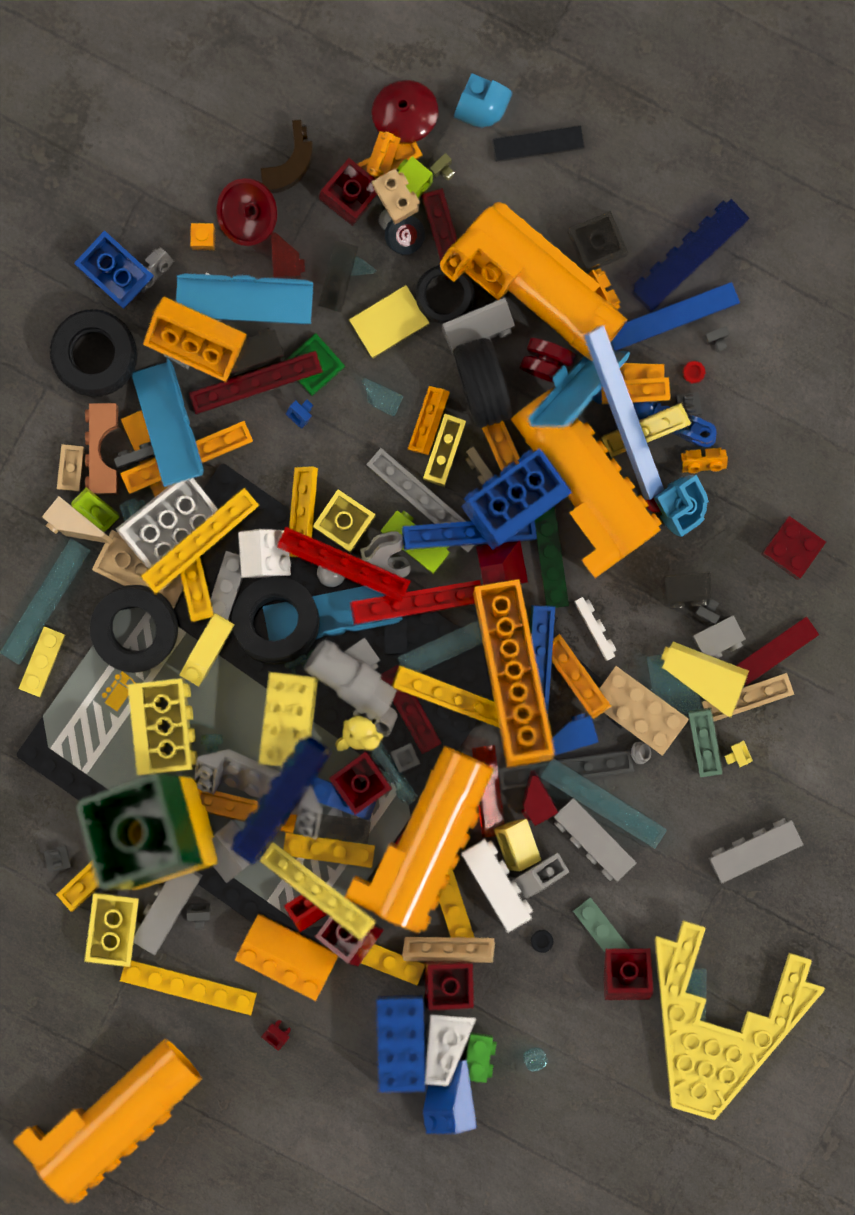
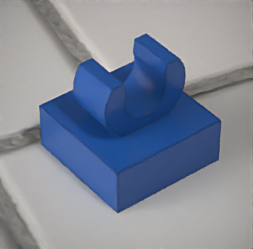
M308 399L302 405L294 401L289 406L286 415L302 429L312 417L309 412L314 405Z

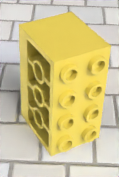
M282 672L269 673L259 764L299 769L308 767L318 679L316 677Z
M184 679L128 684L137 775L195 770L194 765H196L198 755L197 751H193L192 742H196L195 729L190 728V720H193V708L188 706L187 700L188 697H191L190 684L186 683ZM163 698L169 702L165 710L159 707V703L162 702ZM164 721L171 724V728L168 729L167 733L161 729ZM167 743L173 747V751L170 752L169 756L167 752L163 751Z

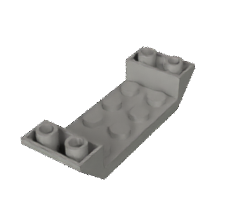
M230 749L197 758L194 781L199 790L214 795L221 782H224L228 786L240 789L250 796H256L271 805L281 807L291 814H297L295 831L313 839L318 837L322 809L310 784L264 764H259V762Z

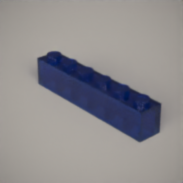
M732 199L727 203L723 200L714 209L716 213L711 218L707 215L698 224L700 228L695 233L690 231L682 239L684 243L679 248L674 246L666 254L668 258L662 264L658 261L649 270L651 274L646 279L642 276L634 283L635 289L632 294L650 313L748 222L750 218Z
M312 736L304 739L301 738L293 748L295 753L283 762L281 766L283 771L279 776L276 775L269 784L271 789L267 795L264 793L257 802L258 808L255 812H251L244 822L246 826L242 831L239 830L232 839L234 844L230 849L251 865L261 860L332 754L331 750Z

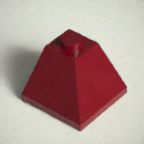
M521 541L504 542L494 550L489 545L476 547L483 585L518 579L520 584L528 583Z
M367 751L329 778L355 815L392 789L382 771Z

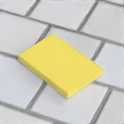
M407 285L349 319L372 359L430 324L418 308L417 302Z

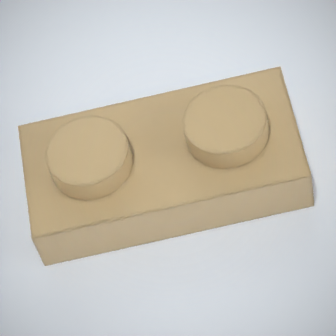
M61 445L57 481L58 490L80 492L85 447Z

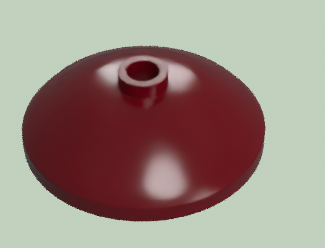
M401 80L389 84L379 92L372 106V120L376 130L384 133L389 132L401 138L399 144L414 143L426 137L436 125L439 113L438 103L432 91L425 85L412 80ZM401 104H407L405 108H400Z
M242 178L230 182L222 190L218 198L217 219L224 234L231 241L239 245L252 246L262 243L271 235L277 222V206L272 193L264 184L255 179ZM253 207L256 209V214L253 213Z

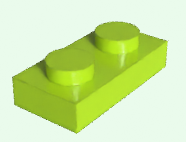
M87 487L71 502L74 509L103 532L120 517L118 512Z

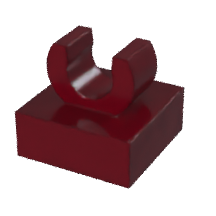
M278 1020L275 1024L272 1023L261 1036L278 1051L290 1038L288 1034L291 1031L290 1027L285 1032L279 1029L281 1020Z

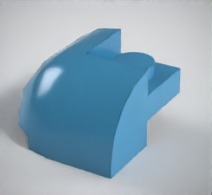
M471 73L465 90L460 97L454 118L476 127L491 126L504 115L512 92L494 80L489 81Z
M688 475L668 484L667 489L653 497L662 513L660 518L671 532L680 537L705 520L704 515L707 511V502L709 500L697 475Z

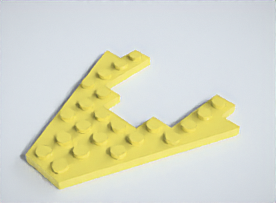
M683 920L676 942L658 936L655 937L670 1105L672 1108L715 1120L819 998L825 988L806 981L812 962L811 959L789 953L769 1017L747 1011L741 1032L701 1021L700 1018L706 999L687 993L686 989L706 928Z

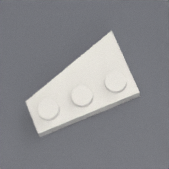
M431 1015L425 1084L448 1086L475 1023V1018Z

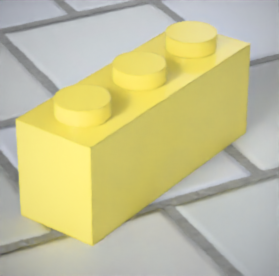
M444 414L423 480L445 487L466 425L465 420Z

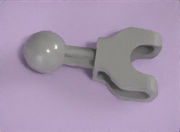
M397 531L379 534L372 539L367 547L360 549L362 558L359 559L400 577H406L411 570L410 563L405 557H390L403 548V536ZM318 566L317 577L323 585L336 587L344 581L345 577Z

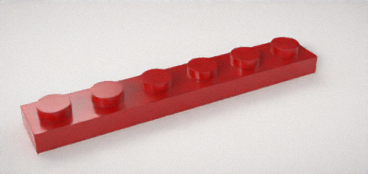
M288 527L285 528L277 545V548L400 602H402L411 582Z
M480 580L406 592L402 602L389 596L350 602L353 622L354 625L474 605V588L481 586Z

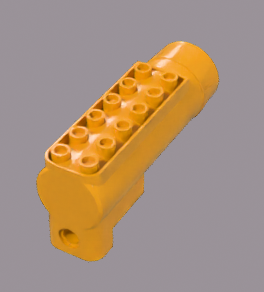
M496 202L484 210L468 230L448 249L440 262L441 270L453 282L465 272L497 300H500L509 291L559 333L570 346L592 362L593 359L584 335L594 328L604 325L611 342L628 320L611 303L596 293L600 284L565 256L557 247L546 240L542 234L533 229L524 219L520 218L506 204Z
M553 387L520 410L511 418V421L526 440V444L534 452L539 448L542 450L572 493L567 497L575 509L570 514L596 548L595 551L582 559V561L594 578H597L661 531L659 526L662 523L655 513L650 515L645 509L649 505L641 494L638 497L634 494L632 490L635 486L628 477L623 479L619 471L622 469L614 458L609 460L606 456V453L609 451L602 441L596 442L592 437L595 432L588 422L583 424L576 417L565 427L530 425L528 417L554 390L555 387Z
M444 746L434 769L431 770L427 784L398 845L393 842L390 843L372 882L355 875L345 898L402 928L418 934L420 930L425 931L431 918L428 913L430 909L435 911L440 900V896L437 894L440 889H445L450 879V875L447 874L449 868L454 869L460 855L457 854L459 847L464 849L469 838V834L466 832L469 827L474 828L479 817V814L476 813L477 806L484 796V791L495 769L469 755Z
M165 1038L151 1052L143 1056L124 1077L86 1112L83 1108L73 1110L47 1135L37 1125L32 1128L28 1127L13 1143L34 1165L39 1176L52 1191L67 1204L71 1202L75 1204L88 1194L86 1190L89 1187H96L105 1179L103 1176L105 1172H112L122 1163L119 1160L122 1156L126 1157L132 1154L138 1148L136 1144L138 1141L147 1140L155 1132L153 1128L156 1125H163L172 1116L170 1112L174 1109L173 1106L182 1100L202 1080V1077L190 1060L172 1042Z

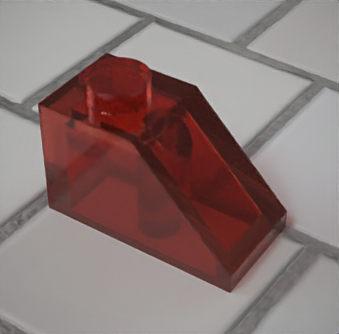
M272 232L273 277L278 279H301V273L305 272L304 259H300L299 253L276 232Z

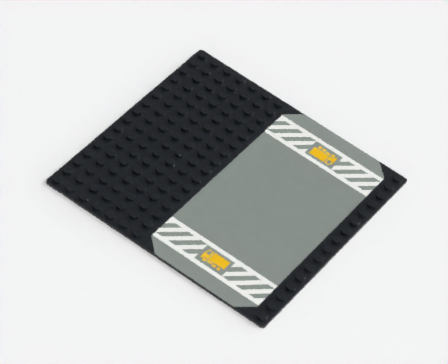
M221 464L203 488L205 494L216 508L219 509L241 489L245 488L259 506L200 556L210 599L225 552L228 551L240 555L239 532L285 530L286 527L289 528L291 510L226 464ZM313 528V539L357 557ZM290 557L291 575L281 576L300 583L309 591L311 596L364 586L345 578L340 585L327 587L317 577L318 565L300 557ZM243 578L237 599L249 585L263 578ZM183 589L174 607L178 620V637L171 653L160 664L150 670L129 673L108 665L98 655L94 646H92L18 750L17 757L79 801L153 775H137L128 684L184 679L186 683L190 684L191 697H188L187 700L188 706L193 708V720H190V728L195 729L196 742H192L193 751H197L198 757L230 749L259 762L269 673L282 672L310 676L304 669L306 657L323 640L334 643L338 649L345 652L365 638L380 659L377 663L379 667L375 669L380 674L396 665H400L493 701L494 697L483 644L436 611L407 616L408 654L385 655V626L355 632L345 631V633L336 636L325 635L322 638L316 639L310 649L294 661L284 664H266L253 659L242 649L232 628L210 672L198 687L181 677L180 673L211 618L192 622ZM275 600L268 602L263 606L282 603L286 601ZM262 606L254 616L253 626L255 632L260 637L269 640ZM126 607L116 613L113 620V633L121 646L129 650L140 651L148 648L153 643L156 636V625L147 611L139 607ZM318 679L308 767L299 769L275 765L266 766L308 784L311 783L313 776L331 782L329 778L367 751L382 771L392 789L377 799L370 821L319 803L322 814L318 837L375 845L372 868L298 857L293 858L345 897L355 875L366 880L369 878L385 855L390 843L395 841L411 818L427 784L431 770L434 769L444 746L458 751L479 720L417 697L442 744L422 754L392 701L390 707L396 711L397 719L390 735L384 736L376 749L355 750L349 747L348 750L337 751L335 743L342 737L343 722L353 717L355 708L338 697L335 690ZM164 698L159 703V707H162L163 710L169 705V702L165 701ZM164 721L161 729L167 733L168 729L171 728V724ZM167 743L163 751L167 752L169 756L170 752L173 751V747ZM411 743L420 764L399 773L390 752ZM195 770L176 771L158 774L190 777L194 779ZM221 782L216 790L268 803L256 796H250L240 789L232 788L224 782ZM208 814L213 835L233 820ZM235 820L261 854L264 853L272 842L281 849L284 848L285 834L287 832ZM295 825V829H294V833H293V834L302 835L300 832L295 831V830H296V825ZM258 858L228 883L224 881L213 866L197 871L203 875L198 883L199 886L252 923H254L259 913L321 945L323 944L315 936L330 916L326 915L300 932L284 908V905L301 894L264 866Z

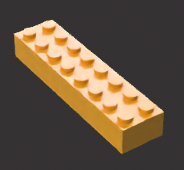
M520 580L476 586L473 596L507 767L552 760L554 749Z

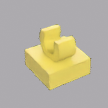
M744 740L731 746L733 752L724 756L727 764L737 761L739 767L753 761Z

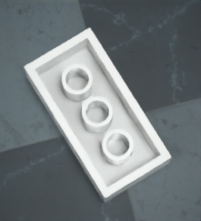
M483 839L461 852L506 930L510 932L532 919L529 914L533 911L526 899L521 901L518 894L521 891L515 880L509 881L506 874L510 872L503 860L498 862L494 856L498 852L491 841L486 842Z

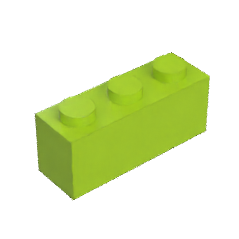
M404 510L402 513L396 511L380 532L383 534L397 531L402 535L403 526L415 525L412 522L414 518ZM403 545L402 548L405 553L432 574L436 572L450 554L447 550L448 547L404 550Z

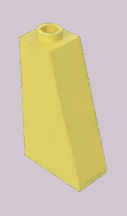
M672 642L670 648L665 647L661 657L662 660H665L663 668L726 716L731 717L749 671L676 642Z

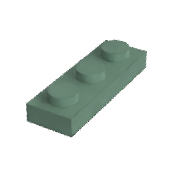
M712 708L689 711L700 777L723 774Z
M591 897L573 910L604 952L605 949H630Z

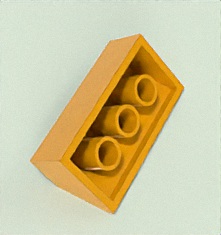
M163 297L154 312L143 345L226 382L247 334Z
M258 913L235 960L316 1001L338 955L329 948Z

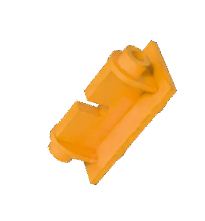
M379 131L366 172L376 178L388 173L401 138L389 132Z
M599 268L589 272L588 275L600 284L596 293L611 303L617 310L620 309L619 304L621 302L614 289L608 292L605 290V288L611 286L605 271Z
M721 447L705 449L706 456L703 457L701 449L685 450V453H681V461L683 462L682 473L689 472L694 474L707 470L717 472L727 469L728 456L726 455V449H721Z

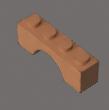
M116 403L89 404V409L85 410V422L89 423V432H85V444L89 445V454L85 455V466L89 467V476L85 478V487L95 495H119V473L109 468L101 457L103 439L108 433L118 428V405Z

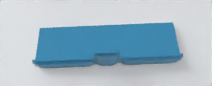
M177 275L176 302L212 319L311 324L313 282L297 279H256L248 275L233 276V278L221 275Z
M613 351L619 368L629 358V351ZM584 356L569 373L566 367L562 366L552 377L555 384L554 390L528 417L530 425L541 427L568 426L587 406L592 396L596 395L602 388L594 362Z
M166 358L167 362L133 372L132 375L164 487L201 476L204 471L196 440L189 426L190 421L184 407V400L176 372L169 358Z
M366 586L312 596L320 618L316 639L322 638L325 635H340L345 633V631L355 632L391 625L403 619L399 617L354 625L350 602L387 596ZM282 602L263 606L269 640L277 641L284 639L294 631L298 622V613L292 604Z

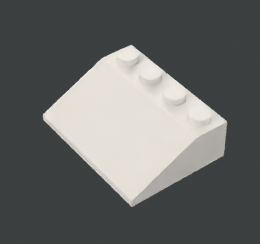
M194 478L167 487L118 526L116 531L149 569L218 509Z

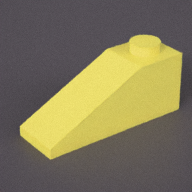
M215 613L187 659L180 676L199 687L210 672L234 624Z

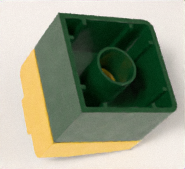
M156 773L86 798L78 804L77 811L97 884L101 888L138 890L217 864V856L212 841L214 835L205 805H202L197 784L193 778Z

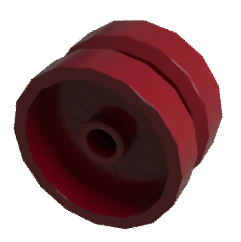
M531 338L527 351L533 356H524L520 369L532 376L554 383L552 377L561 369L560 366L572 367L576 354L555 343Z

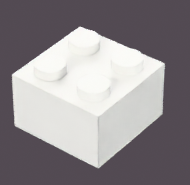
M284 530L239 532L241 576L243 578L291 575L289 553L277 548Z

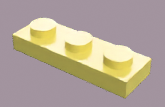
M45 626L43 627L19 686L20 690L41 697L65 634Z

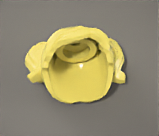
M357 715L349 720H344L342 737L336 741L335 746L337 751L348 750L349 747L355 750H374L378 747L383 734L377 732L376 725L371 720Z

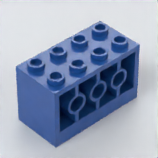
M540 448L535 452L533 449L529 450L518 459L519 464L516 465L515 462H512L500 472L501 476L499 478L497 475H494L482 485L483 489L481 491L476 488L464 498L465 503L461 506L492 550L572 493ZM511 493L516 495V499L511 496ZM493 506L498 508V512L494 511Z
M423 995L378 996L379 1092L425 1091Z

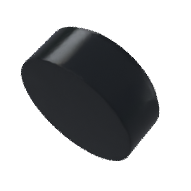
M538 930L531 937V945L539 953L548 952L553 946V937L546 930Z

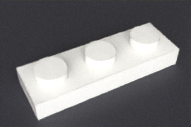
M582 597L576 600L574 603L605 660L608 661L615 657L613 652L616 651V648L611 639L606 640L603 632L606 630L600 619L595 620L592 612L595 610L589 599L585 601Z

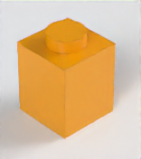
M191 223L192 250H215V227L213 223Z

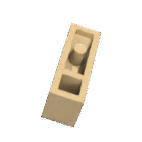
M60 496L42 516L48 522L46 527L55 534L60 531L68 537L109 544L113 541Z

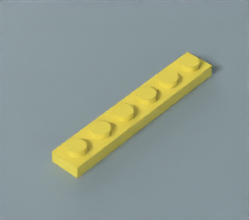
M274 842L258 858L264 866L359 940L375 924L372 918Z

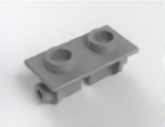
M161 247L158 250L155 249L145 259L149 264L146 269L154 277L141 290L142 293L152 287L157 278L166 272L174 262Z

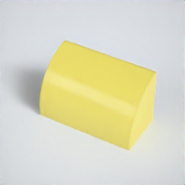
M527 819L511 821L494 829L508 870L522 871L541 861Z

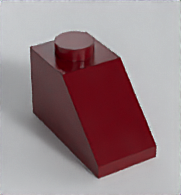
M532 770L522 800L524 809L521 811L528 822L532 820L536 826L557 814L558 810L536 771Z

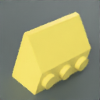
M98 892L93 893L85 962L130 967L138 898Z

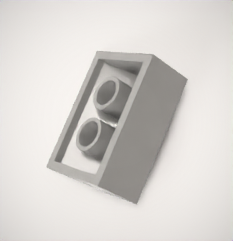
M505 298L442 324V331L452 354H454L453 350L458 345H465V343H471L474 340L479 341L482 338L491 340V338L498 335L500 338L512 334L511 330L515 328Z

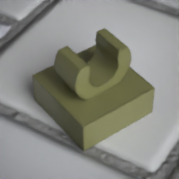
M446 153L429 168L435 179L442 174L449 181L455 173L449 167L452 164V159Z

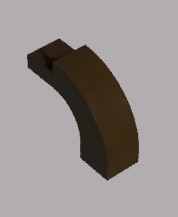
M292 120L294 151L290 159L277 167L261 168L262 184L272 194L285 191L296 185L305 176L310 167L313 157L312 141L304 142L305 139H308L307 126H302L301 120Z

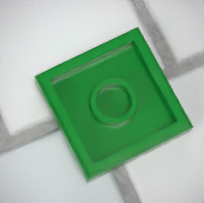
M316 333L286 359L289 360L317 351L323 373L299 380L311 396H314L346 367Z

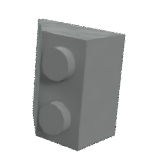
M235 820L230 821L215 833L214 838H212L217 856V864L213 865V867L226 883L262 855Z

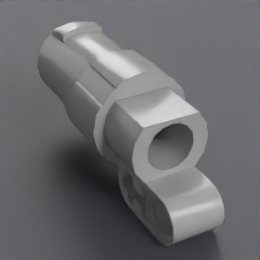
M323 640L309 657L304 668L310 676L316 677L335 690L338 697L355 708L353 716L358 715L371 720L376 725L377 732L382 733L383 737L390 735L397 719V713L390 705L397 690L381 680V674L362 661L351 658L338 649L334 643Z

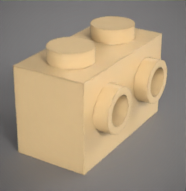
M396 168L372 182L374 190L394 224L418 212L417 205L420 204L414 191L411 193L408 191L406 185L409 183L403 172L398 173Z

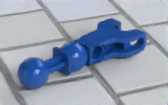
M600 390L591 399L601 405L602 391ZM659 402L633 403L638 420L670 408L669 406H661ZM689 414L687 416L691 422L690 425L672 432V434L702 448H710L716 441L715 426L710 422ZM703 431L708 432L710 436L703 438L700 436V433Z

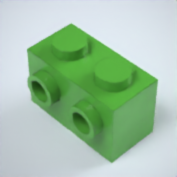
M470 1032L466 1057L470 1081L486 1083L487 1077L492 1078L493 1064H489L490 1055H495L497 1043L493 1041L492 1035Z

